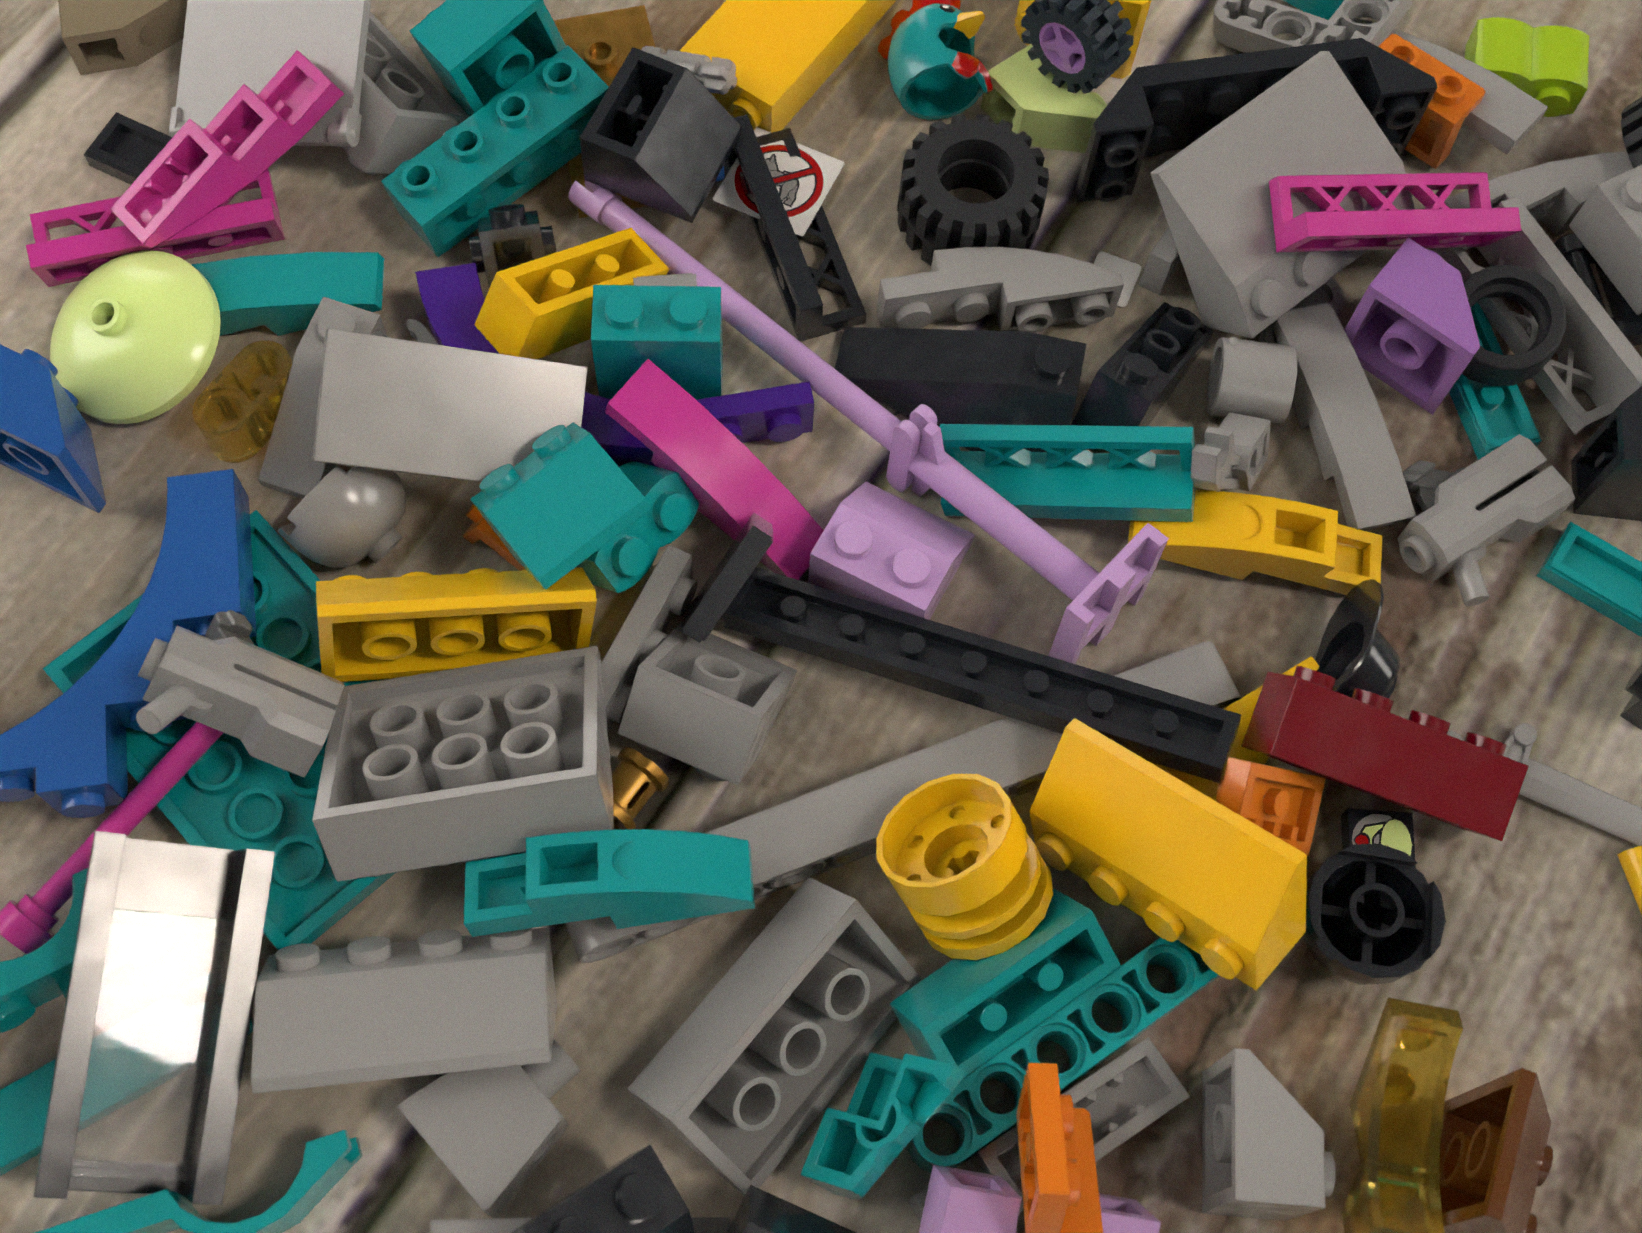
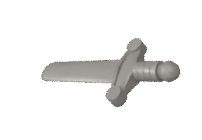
M1522 723L1511 730L1509 737L1504 742L1507 747L1503 756L1529 766L1519 793L1520 795L1642 846V808L1529 758L1532 745L1537 738V732L1532 725ZM1448 731L1447 735L1453 736L1463 741L1466 737L1464 736L1462 738L1457 732Z

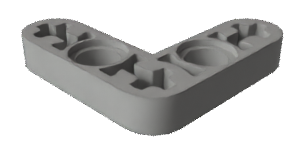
M1218 0L1214 6L1213 36L1219 43L1245 53L1363 38L1379 46L1410 9L1414 0H1344L1329 20L1270 0ZM1368 17L1378 22L1374 24H1360L1353 22L1352 19ZM1282 33H1292L1299 35L1301 38L1285 41L1274 36Z

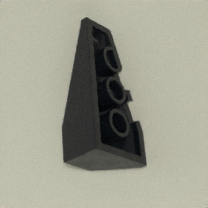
M845 327L835 369L894 416L902 414L910 418L911 412L920 404L927 405L936 414L938 427H940V424L1070 425L1087 344L1026 331ZM964 447L970 451H985L979 447ZM1024 448L1030 452H1047L1041 448Z

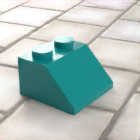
M574 422L567 427L557 425L544 432L532 444L534 452L514 467L511 464H505L492 471L480 483L479 488L482 491L470 499L512 556L545 590L652 509L646 498L594 437Z

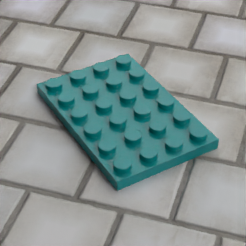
M255 510L250 514L257 636L249 638L258 647L321 673L316 601V581L321 580L263 516ZM143 594L42 668L63 694L87 673L113 644L136 610ZM386 679L363 680V681H347V682H344V686L355 685V684H361V683H368V682H374V681H380V680H386ZM192 719L172 721V725L169 728L160 730L156 734L137 731L130 727L126 728L128 772L140 783L197 721ZM223 733L163 797L157 806L190 845L229 850L248 848L274 851L275 856L263 933L277 950L295 944H311L397 872L376 877L336 881L313 823V814L328 735L304 778L250 756L241 739Z

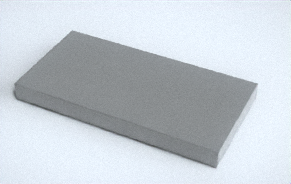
M328 328L325 334L312 462L481 483L495 469L505 464H511L514 467L534 452L532 444L547 430L557 425L567 427L572 422L581 427L587 367Z

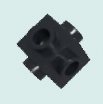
M508 204L489 209L488 218L478 219L479 236L469 238L472 262H476L478 273L486 272L489 288L496 272L557 252L552 225L540 227L538 211L525 212L523 204ZM522 238L525 242L523 249L517 253L507 252L502 247V241Z

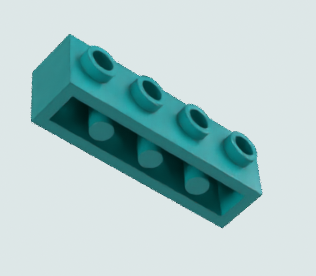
M568 45L551 58L540 62L532 72L506 91L496 94L488 104L462 123L449 128L440 139L418 155L401 163L393 173L381 182L400 216L437 257H440L478 229V219L488 218L489 209L512 204L581 153L580 136L609 86Z

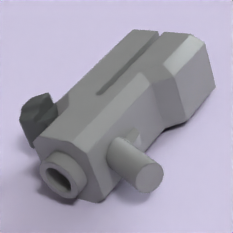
M1517 435L1470 466L1457 469L1454 473L1434 469L1435 463L1419 460L1403 471L1409 493L1416 494V501L1423 513L1413 518L1397 538L1400 545V554L1410 569L1420 573L1432 582L1453 570L1464 605L1475 606L1484 603L1490 597L1478 562L1486 554V547L1500 538L1520 543L1557 519L1575 500L1572 488L1553 465L1542 472L1537 470L1547 461V458L1530 439L1522 435Z
M232 610L217 612L214 615L206 631V637L180 626H176L169 643L155 637L137 675L150 681L142 699L150 703L141 708L136 715L139 726L145 732L156 734L182 715L241 739L250 756L305 778L327 738L336 712L335 709L338 706L344 688V682L254 645L249 638L253 630L251 624L244 615Z

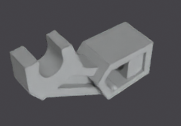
M1229 412L1218 428L1208 426L1205 431V444H1196L1192 451L1191 479L1194 487L1219 492L1220 489L1250 491L1268 459L1271 420Z

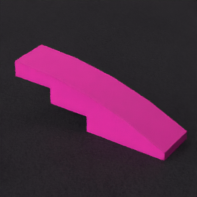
M296 50L259 94L243 84L205 129L189 118L111 207V210L143 245L151 249L203 218L255 180L295 145L345 93L306 56Z
M647 359L608 402L605 413L654 452L651 461L656 466L678 472L692 494L699 500L698 511L733 540L736 539L753 513L771 523L773 543L760 562L774 573L798 580L809 567L810 553L824 530L792 493L739 439L651 360Z

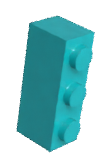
M1053 889V896L1045 917L1026 939L1001 954L979 960L952 959L889 1004L919 1056L956 1065L964 1071L963 1079L1116 970L1121 964L1092 910Z

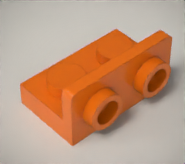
M1391 34L1378 47L1433 76L1436 80L1438 88L1405 149L1436 169L1449 156L1464 119L1481 103L1485 95V89L1399 35Z
M1228 757L1225 775L1221 779L1217 790V802L1309 856L1326 778Z
M1028 1062L1016 1112L1025 1233H1103L1090 1112L1084 1108H1073L1072 1096L1060 1094L1057 1064Z

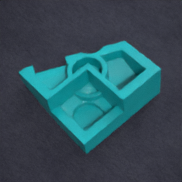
M870 1052L847 1111L843 1112L827 1107L800 1175L834 1195L861 1200L905 1146L959 1085L964 1071L954 1064L907 1053L904 1054L903 1059Z

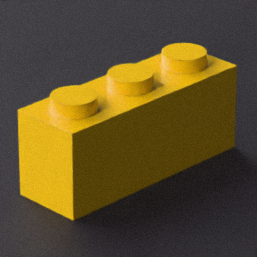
M628 228L496 272L474 325L499 354L540 359L591 339L593 285H634L633 278L667 275L669 268L632 228Z

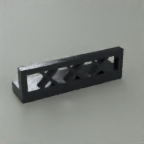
M748 115L735 117L734 119L741 125V135L727 160L731 168L736 158L738 159L743 171L740 172L742 188L745 195L752 194L760 214V219L750 216V219L798 340L801 342L843 330L845 327L865 324V309L822 205L812 221L815 230L808 228L804 236L796 235L760 148L762 145L783 140L790 157L801 156L791 129L788 128L756 137ZM801 240L824 250L826 256L818 270L807 265L799 245ZM830 268L833 272L834 277L828 275ZM822 287L842 296L847 309L823 315V302L818 289Z

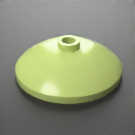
M132 252L102 264L73 289L58 314L50 344V362L58 370V374L55 376L62 387L78 399L79 404L76 406L78 410L102 422L132 424L146 421L165 413L192 392L204 377L213 360L218 346L221 326L220 309L215 292L207 279L195 267L184 259L166 252Z

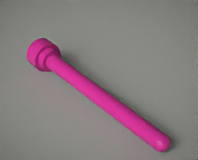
M196 722L95 831L127 834L128 836L224 732ZM94 832L33 897L26 893L18 903L10 900L0 910V935L25 954L40 948L54 936L51 928L59 921L55 914L72 896V875L87 869L89 866Z

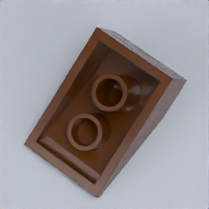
M1520 1068L1445 1101L1412 1233H1536L1537 1217L1531 1213L1536 1187L1541 1186L1545 1182L1553 1161V1149L1547 1145L1551 1119L1537 1073Z

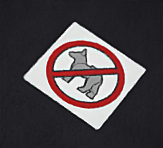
M758 127L754 130L756 137L771 133ZM783 140L762 145L760 148L794 233L802 237L808 230L845 163L798 143L797 146L801 155L790 157ZM736 158L715 193L713 201L760 219L761 217L752 194L745 195L742 188L740 172L743 171Z

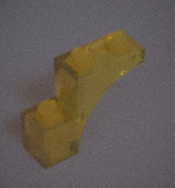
M1387 998L1349 1104L1360 1165L1341 1214L1345 1233H1445L1440 1198V1142L1449 1077L1457 1046L1463 1032V1025L1458 1010Z

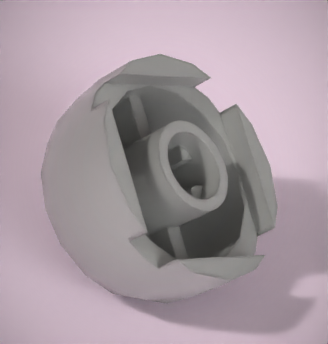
M337 465L292 510L287 517L292 523L280 527L278 533L296 550L313 562L328 567H351L367 556L377 564L403 538L395 530L406 511V494L401 480L396 472L352 467L346 473Z

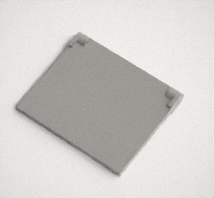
M188 0L176 107H171L169 136L174 137L189 118L205 129L243 84L259 94L298 50L345 94L293 146H357L362 120L359 107L371 0Z

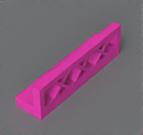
M267 168L255 180L240 190L260 188L261 199L228 205L234 197L233 195L203 218L151 249L143 245L126 226L110 228L117 219L111 207L120 197L29 214L35 240L34 244L26 245L30 268L48 287L81 281L102 264L132 252L161 251L185 260L285 240L271 174ZM98 220L95 226L88 221ZM75 224L88 232L51 240L49 229Z
M1487 172L1276 176L1269 181L1276 253L1399 249L1408 237L1424 248L1485 247L1521 231L1519 207L1491 208ZM1468 189L1470 208L1450 209L1444 201L1453 190ZM1402 190H1408L1425 209L1398 210L1392 202ZM1349 191H1356L1374 209L1369 211H1345L1339 204ZM1380 191H1387V192L1385 193V195H1383ZM1304 192L1321 211L1304 212L1293 218L1291 193ZM1327 192H1335V193H1334V194L1332 195V197H1331Z

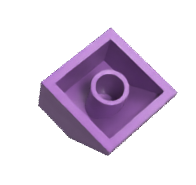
M1409 237L1370 283L1344 329L1362 368L1432 415L1481 347L1461 272L1444 261L1439 254L1424 248Z

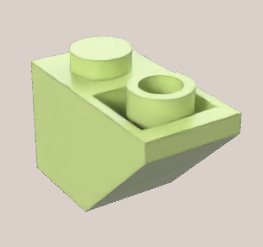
M1032 44L988 70L993 90L989 94L983 93L981 108L996 124H999L1001 119L1012 123V131L1016 134L1022 131L1032 138L1031 146L1086 153L1093 123L1107 106L1100 95L1095 92L1083 94L1081 89L1076 94L1068 92L1067 82L1060 88L1052 83L1054 75L1051 72L1043 76L1038 70L1042 65L1039 58L1031 61L1027 51L1033 47Z

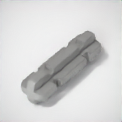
M644 46L641 49L687 68L711 93L724 95L729 89H734L737 84L735 76L736 65L729 59L713 57L711 61L706 55L669 49L666 53L662 48Z

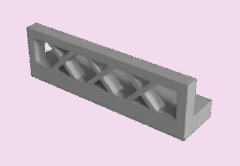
M1514 196L1501 201L1495 208L1519 207L1521 231L1485 247H1477V249L1490 266L1517 265L1538 272L1555 286L1565 304L1567 326L1560 346L1556 350L1558 362L1550 359L1532 378L1576 435L1606 421L1621 402L1642 386V358L1521 200ZM1472 247L1438 248L1437 251L1442 258L1461 272L1463 282L1471 274L1485 269L1475 265L1465 252V250ZM1501 297L1484 298L1477 301L1486 317L1515 355L1525 353L1533 346L1537 339L1539 328L1529 310L1520 304L1524 314L1521 315L1508 309ZM1572 386L1584 390L1597 408L1586 412L1572 394Z

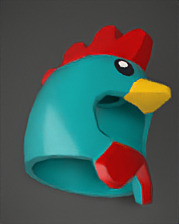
M913 0L909 11L902 9L894 15L890 23L892 32L880 41L878 52L888 61V73L892 89L901 106L908 114L926 120L946 119L964 112L974 105L983 93L989 94L993 90L989 72L982 62L975 57V35L985 19L983 11L962 12L960 10L961 0Z

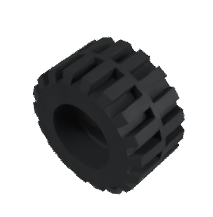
M965 114L954 115L950 124L946 125L941 120L931 124L929 134L920 132L913 139L912 149H907L901 173L897 222L900 232H906V244L912 251L922 249L921 260L930 266L934 250L963 247L1030 249L1034 243L1048 192L1049 171L1048 168L1043 167L1045 157L1040 148L1030 149L1032 138L1024 131L1018 134L1012 131V123L1001 119L999 124L989 122V115L977 114L976 120H967ZM957 188H974L984 191L995 200L988 203H969L954 197L948 191Z

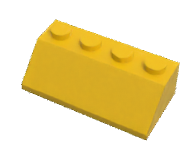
M582 567L574 568L546 590L527 570L498 572L490 568L474 569L463 574L432 575L427 572L418 571L404 574L401 577L366 579L358 575H345L331 581H316L321 673L341 682L393 679L589 647L597 603L596 591Z
M1074 718L1065 727L1029 811L1034 844L1038 848L1042 859L1059 871H1064L1067 868L1087 881L1091 889L1105 902L1114 906H1118L1121 903L1143 917L1147 926L1162 939L1169 942L1178 940L1200 954L1205 964L1219 976L1230 980L1236 977L1257 991L1306 932L1307 854Z

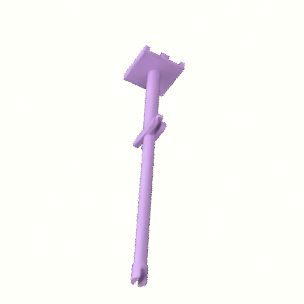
M577 181L573 183L568 196L570 202L599 225H605L614 233L632 228L669 268L667 275L693 273L696 274L697 286L721 287L722 319L800 381H810L811 389L890 451L886 478L894 489L904 492L912 484L911 490L919 497L929 488L933 489L1070 598L1072 602L1065 609L1048 656L1076 664L1081 650L1089 641L1097 646L1112 630L1121 607L1127 601L1135 606L1143 597L1169 539L1151 524L1147 523L1099 573L944 451L941 428L937 426V416L930 407L920 404L911 412L909 420H899L622 202V197L617 193L585 181V187Z

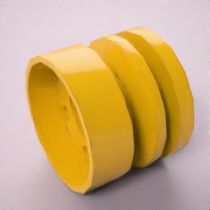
M950 774L927 781L905 795L885 817L877 835L876 860L932 948L952 959L979 960L1001 954L1026 939L1046 915L1053 896L1051 872L1040 856L1038 848L1027 834L1026 827L1010 798L996 781L980 774Z

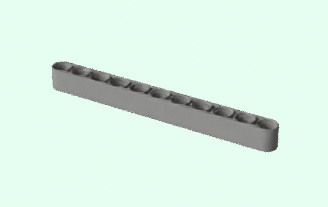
M1210 641L1190 646L1115 675L1119 678L1221 709L1242 698L1217 648ZM1006 717L706 832V834L749 841L752 858L754 900L807 880L808 877L812 878L875 853L876 838L887 814L905 795L927 781L950 774H980L998 782L1010 799L1038 789L1062 734ZM717 914L622 929L616 928L610 916L565 924L579 962L590 963L611 957Z

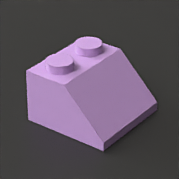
M865 481L840 502L810 553L808 583L930 620L974 541L975 534Z

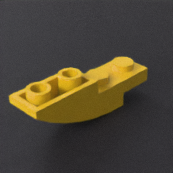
M1196 490L1193 522L1130 521L1128 543L1149 523L1169 538L1160 559L1243 580L1255 571L1347 595L1351 589L1365 580L1374 579L1381 583L1382 535L1338 524V511L1268 496Z

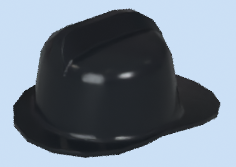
M1374 579L1362 581L1351 589L1340 602L1328 622L1315 661L1319 665L1318 672L1336 679L1333 691L1351 697L1354 688L1389 699L1398 678L1400 658L1398 653L1377 629L1384 594L1382 585Z

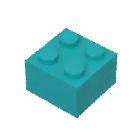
M446 0L409 31L449 95L469 116L488 104L496 94L506 91L532 72L540 62L551 58L566 47L543 0Z

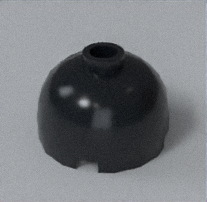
M1353 844L1336 855L1327 858L1307 881L1306 932L1302 937L1314 959L1334 976L1358 985L1393 983L1420 969L1425 961L1431 958L1440 947L1446 923L1442 894L1434 881L1429 884L1424 875L1414 867L1418 862L1407 853L1383 844Z

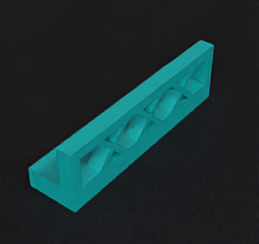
M940 424L944 451L1029 518L1193 522L1196 487H1194L1191 479L1192 451L1195 447L1193 427ZM959 447H979L985 451H960ZM1024 448H1041L1047 452H1030ZM1086 449H1104L1110 453H1092ZM1150 450H1179L1180 454H1155ZM941 497L940 504L944 516H965Z

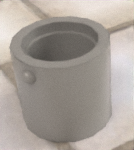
M1221 337L1218 339L1208 375L1206 404L1209 416H1214L1215 418L1226 417L1229 412L1271 420V423H1284L1292 405L1296 385L1297 353L1295 347L1240 340L1236 337Z

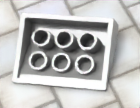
M1320 51L1150 174L1203 324L1211 329L1253 338L1367 251L1276 253L1269 181L1276 176L1406 174L1402 160L1329 51ZM1402 190L1392 202L1398 210H1415L1412 194L1408 190ZM1349 191L1339 204L1345 211H1369L1374 209L1356 191ZM1380 191V192H1381L1383 195H1385V193H1386L1387 191ZM1304 192L1291 193L1293 218L1304 212L1321 211ZM1327 192V193L1332 197V195H1333L1335 192Z
M598 646L344 686L328 734L313 814V823L337 882L363 877H376L388 873L432 866H445L452 863L500 855L518 854L526 851V837L566 832L613 830V783Z

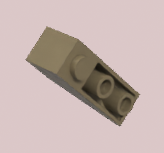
M58 0L62 39L80 75L139 66L183 39L188 0Z

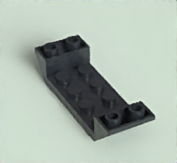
M1363 38L1137 67L1093 123L1075 190L1077 203L1092 200L1110 202L1123 196L1132 195L1144 156L1154 157L1168 151L1186 148L1320 51H1329L1400 158L1438 86L1433 76Z

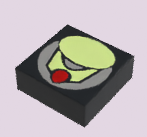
M1347 808L1341 814L1342 850L1353 844H1383L1405 852L1415 860L1413 813Z

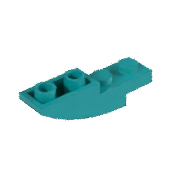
M622 829L566 832L526 837V853L468 861L465 868L464 925L472 937L609 916L616 928L622 929L755 908L749 841L715 834L673 830Z

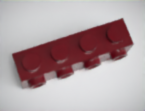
M1297 666L1293 676L1273 672L1267 673L1241 747L1460 829L1503 841L1529 767L1504 757L1506 744L1471 732H1467L1464 741L1447 735L1451 723L1422 712L1411 710L1408 719L1390 713L1394 701L1354 688L1351 697L1333 691L1335 678L1309 668Z

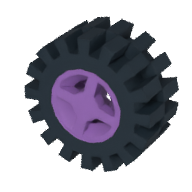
M1035 0L1025 10L1026 15L1021 20V26L1027 29L1021 34L1023 43L1032 44L1033 46L1027 51L1031 61L1039 58L1042 65L1038 70L1043 76L1051 72L1054 75L1052 81L1054 85L1060 88L1067 82L1068 92L1075 94L1080 89L1083 94L1090 93L1094 88L1097 89L1129 58L1131 51L1128 49L1133 45V36L1125 34L1131 28L1129 18L1120 19L1118 13L1123 10L1118 0L1112 5L1107 0Z

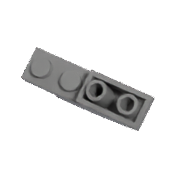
M963 247L934 250L930 272L880 279L877 315L880 328L921 329L931 323L951 320L973 322L986 315L995 314L1000 331L1037 333L1049 326L1074 322L1081 325H1091L1107 317H1113L1124 283L1122 276L1118 273L1089 262L1048 252L1006 247Z

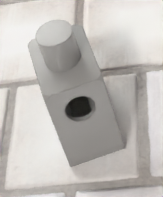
M553 1039L551 1062L528 1064L522 1067L518 1065L446 1073L406 1098L397 1107L480 1208L490 1217L494 1218L503 1210L567 1129L568 1123L549 1099L581 1070Z

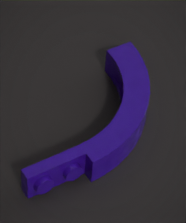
M476 262L415 272L430 330L438 345L499 354L474 325L485 300ZM810 381L697 399L702 406L742 443L766 439L774 442H786L798 438L802 433L813 432L814 398ZM585 392L581 428L594 437L618 467L631 461L658 467L651 461L654 452L605 413L607 404L611 399Z

